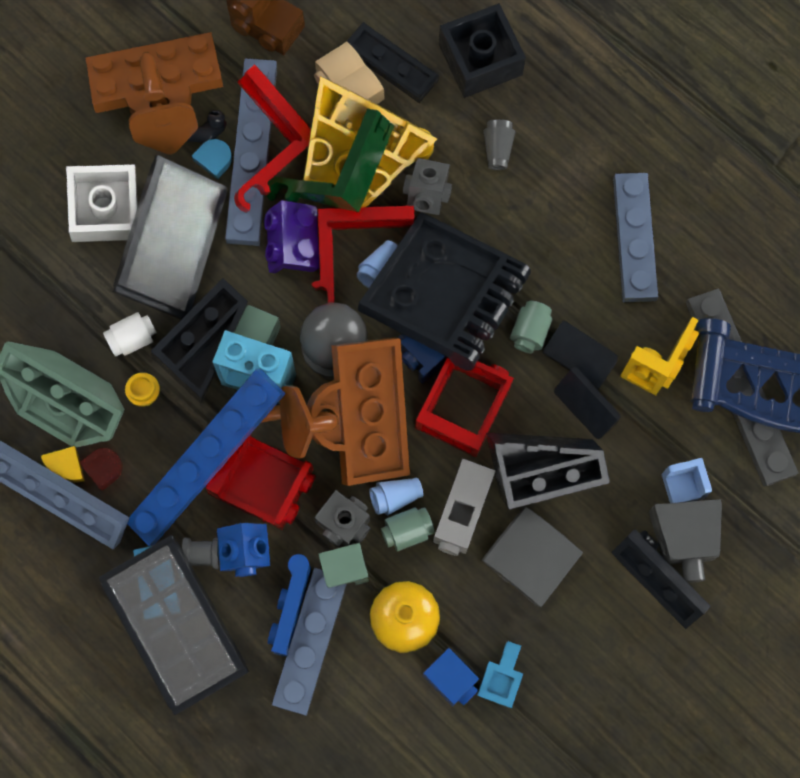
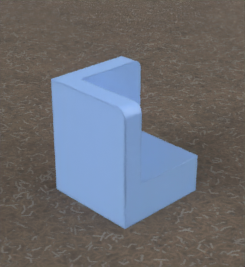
M702 458L670 465L661 474L670 503L702 500L712 492Z

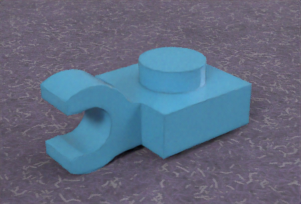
M507 641L499 665L488 662L477 696L512 708L523 673L513 670L521 649L520 645Z

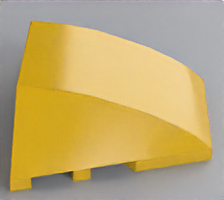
M320 76L303 180L327 182L336 185L367 109L378 110L381 115H384L390 121L389 123L394 125V129L362 204V207H367L391 184L393 179L406 167H409L415 161L414 159L428 146H431L437 138L348 88Z

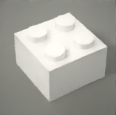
M135 165L66 166L68 222L72 242L128 240L138 208Z

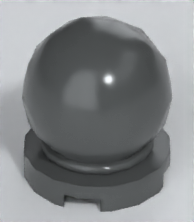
M329 302L316 307L306 317L300 331L301 350L306 365L326 380H334L331 345L368 341V331L362 317L351 307L340 303Z

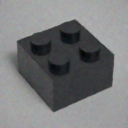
M500 3L440 25L439 46L464 98L523 76L526 56Z

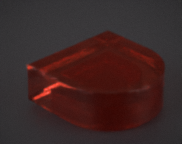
M108 448L95 450L79 463L102 491L119 478L123 469L120 457L116 452Z

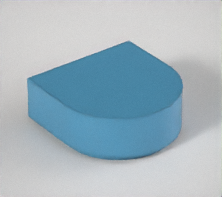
M211 139L200 146L192 155V159L218 180L230 167L232 154L229 146L224 141Z

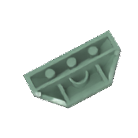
M13 342L4 343L0 353V381L17 415L72 447L109 441L113 438L125 409L109 382L53 350Z

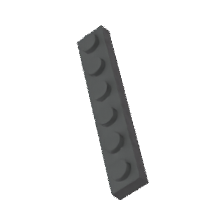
M719 288L687 300L686 305L691 317L698 320L710 318L726 321L731 325L729 340L742 342ZM741 366L727 381L726 387L731 393H738L740 391L745 396H751L753 390ZM761 387L759 394L764 400H767ZM732 413L763 487L799 474L780 429L768 427Z

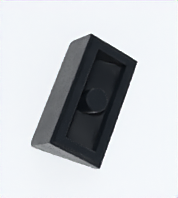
M565 320L561 322L542 352L569 371L573 367H577L597 390H599L620 358L617 354Z
M573 367L554 389L555 395L596 439H601L617 425L621 418V414L577 367Z

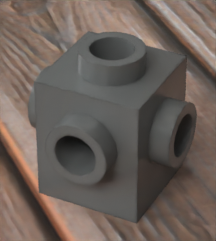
M417 158L413 175L407 174L404 182L403 194L408 195L407 206H414L416 211L439 215L442 202L449 203L452 184L447 183L450 164Z
M335 490L314 517L315 523L325 530L322 536L336 547H339L341 544L349 546L354 542L361 543L371 529L367 525L370 522V515L366 513L368 507L354 496L347 499L337 490ZM343 519L350 520L348 524L340 523V521Z

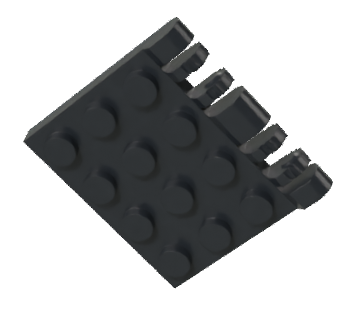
M421 212L359 302L357 311L447 356L454 365L470 371L473 370L478 362L479 355L485 350L482 340L488 341L493 337L494 330L498 329L508 312V307L513 304V295L510 293L516 294L520 292L523 287L522 285L525 284L531 274V269L525 263Z

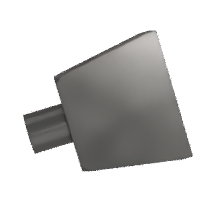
M721 499L655 504L649 510V514L662 557L669 564L682 563L683 578L688 583L705 581L703 562L713 561L720 555Z

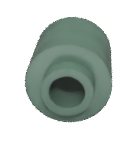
M527 301L525 307L520 309L510 336L511 341L515 343L514 347L525 353H533L534 350L542 349L552 322V317L550 316L552 310L550 307L537 301Z
M414 507L384 519L386 526L380 528L387 547L394 546L397 552L426 541L429 535L435 533L432 520L425 507L419 510Z

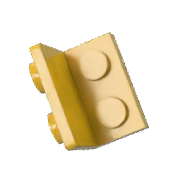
M691 318L667 361L663 360L662 356L651 348L645 347L642 349L636 346L620 377L655 396L662 386L668 389L680 371L685 356L699 335V332L694 330L698 319Z

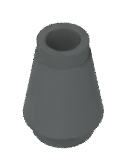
M490 120L487 122V128L483 130L488 168L492 170H505L508 168L516 131L513 129L511 121Z

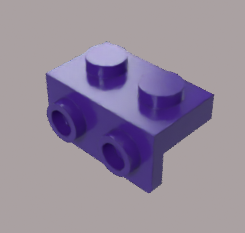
M281 200L267 211L264 218V227L267 230L268 241L265 258L268 261L269 273H277L283 268L314 272L319 269L317 206Z

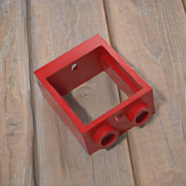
M447 357L416 419L415 429L477 458L486 440V433H489L508 395L514 378L509 376V372L506 369L495 364L487 366L478 361L473 370L467 371L454 365ZM454 369L499 390L478 434L433 414Z

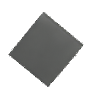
M523 506L481 561L505 582L512 584L535 606L542 607L583 552L548 522L529 508Z

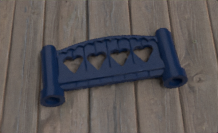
M710 318L698 320L695 331L699 332L697 337L699 340L691 394L692 408L700 412H712L714 406L719 405L753 422L780 430L800 433V407L796 406L792 401L793 395L800 388V354L729 340L731 325L728 322ZM741 366L752 387L753 392L751 396H745L740 391L738 393H731L727 390V381ZM773 373H775L785 394V401L783 403H778L774 398L764 400L759 394L760 388Z

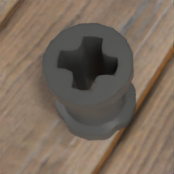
M214 537L212 541L183 539L182 550L191 566L220 568L218 537Z

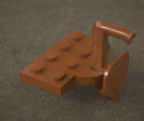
M212 32L86 57L95 113L128 107L131 113L129 128L133 140L136 143L165 154L176 153L198 129L195 111L190 105L192 93L223 87Z
M386 338L331 345L334 381L321 385L313 392L307 405L298 387L283 386L281 389L286 394L279 401L280 405H276L262 420V422L281 420L283 444L286 452L292 457L304 458L312 439L315 443L326 449L339 451L342 484L346 486L410 475L401 339Z

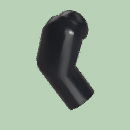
M219 110L209 112L207 121L203 125L198 126L197 131L187 141L205 143L218 137L225 131L227 125L224 113Z

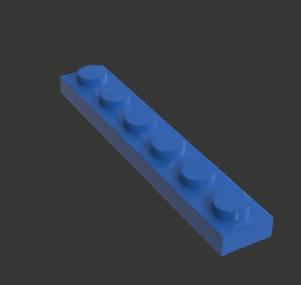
M257 369L252 373L131 514L127 524L148 546L157 543L286 394L262 369Z

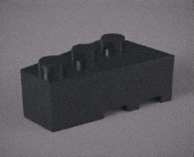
M224 278L151 350L152 359L200 404L216 374L213 360L224 331L235 332L248 303Z

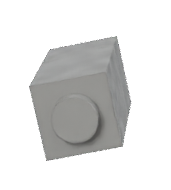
M462 459L433 542L439 544L438 549L454 556H458L459 552L466 554L496 470Z

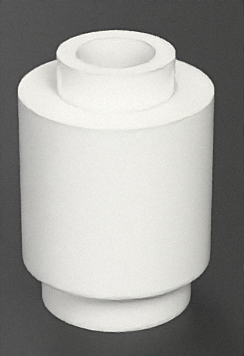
M139 312L110 325V329L103 332L115 357L122 353L126 356L153 343L151 336L157 333L148 315L141 318Z

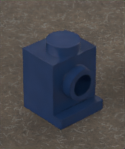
M404 334L399 336L401 339L403 363L412 371L417 369L419 371L418 380L424 384L443 367L447 356Z

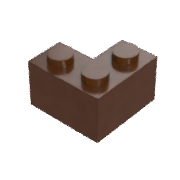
M226 0L233 29L243 36L250 35L255 38L268 51L273 52L275 50L285 55L305 27L303 11L285 0Z

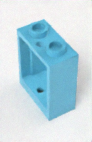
M226 330L224 331L213 360V365L221 385L239 390L257 369H262L280 388L293 385L296 371L292 352Z

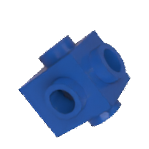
M239 523L217 529L220 571H235V577L257 575L256 569L270 566L267 524Z

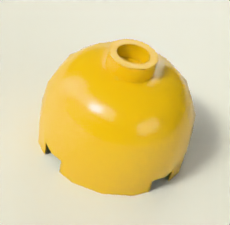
M410 581L395 582L383 588L375 597L370 610L371 628L377 640L387 649L399 653L416 651L427 646L436 635L440 622L439 606L433 594L422 585Z

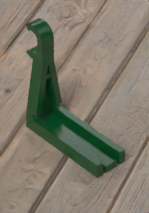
M367 109L336 185L327 182L274 177L267 183L270 193L265 196L273 201L277 198L278 191L285 188L288 189L285 198L289 202L296 203L299 198L359 212L394 125L389 123L390 121L384 115H381L378 110Z

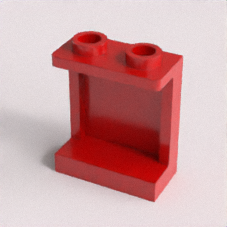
M250 434L210 480L205 489L209 495L283 530L286 523L291 525L294 522L300 506L296 503L302 492L307 494L310 491L316 475L312 474L314 470L312 463L295 459L252 438Z

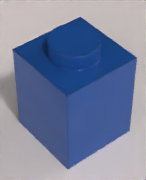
M450 648L422 675L452 707L458 701L464 706L478 692L474 685L478 682L479 678Z

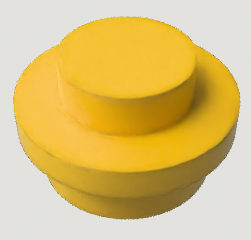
M137 373L127 381L125 393L132 404L144 407L156 401L160 393V386L156 378L151 374Z

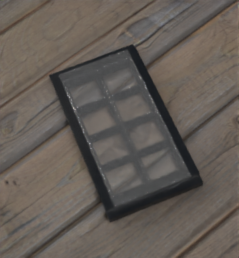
M156 155L147 176L112 292L182 320L193 307L227 194V187Z
M173 535L168 536L99 577L106 595L174 715L250 672L181 546Z

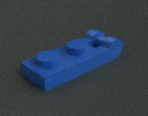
M302 554L293 555L288 561V568L292 577L288 590L283 588L281 590L277 609L282 610L279 624H272L268 637V644L273 645L271 651L276 655L287 657L311 572L309 561Z

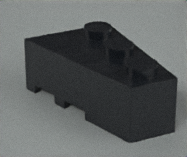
M486 433L493 467L496 470L495 476L500 498L508 509L610 483L604 450L593 439Z

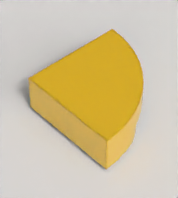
M75 446L41 455L47 469L69 482L85 481Z

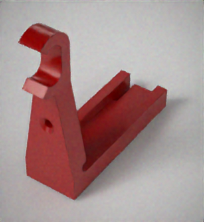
M255 64L244 73V76L237 83L289 141L290 145L235 193V204L245 213L250 211V203L244 199L245 192L255 187L260 191L261 195H268L270 188L267 182L309 146L311 128Z
M414 206L361 207L359 212L342 208L318 209L320 280L313 282L311 287L315 291L325 290L328 296V303H335L332 230L411 227L414 223Z

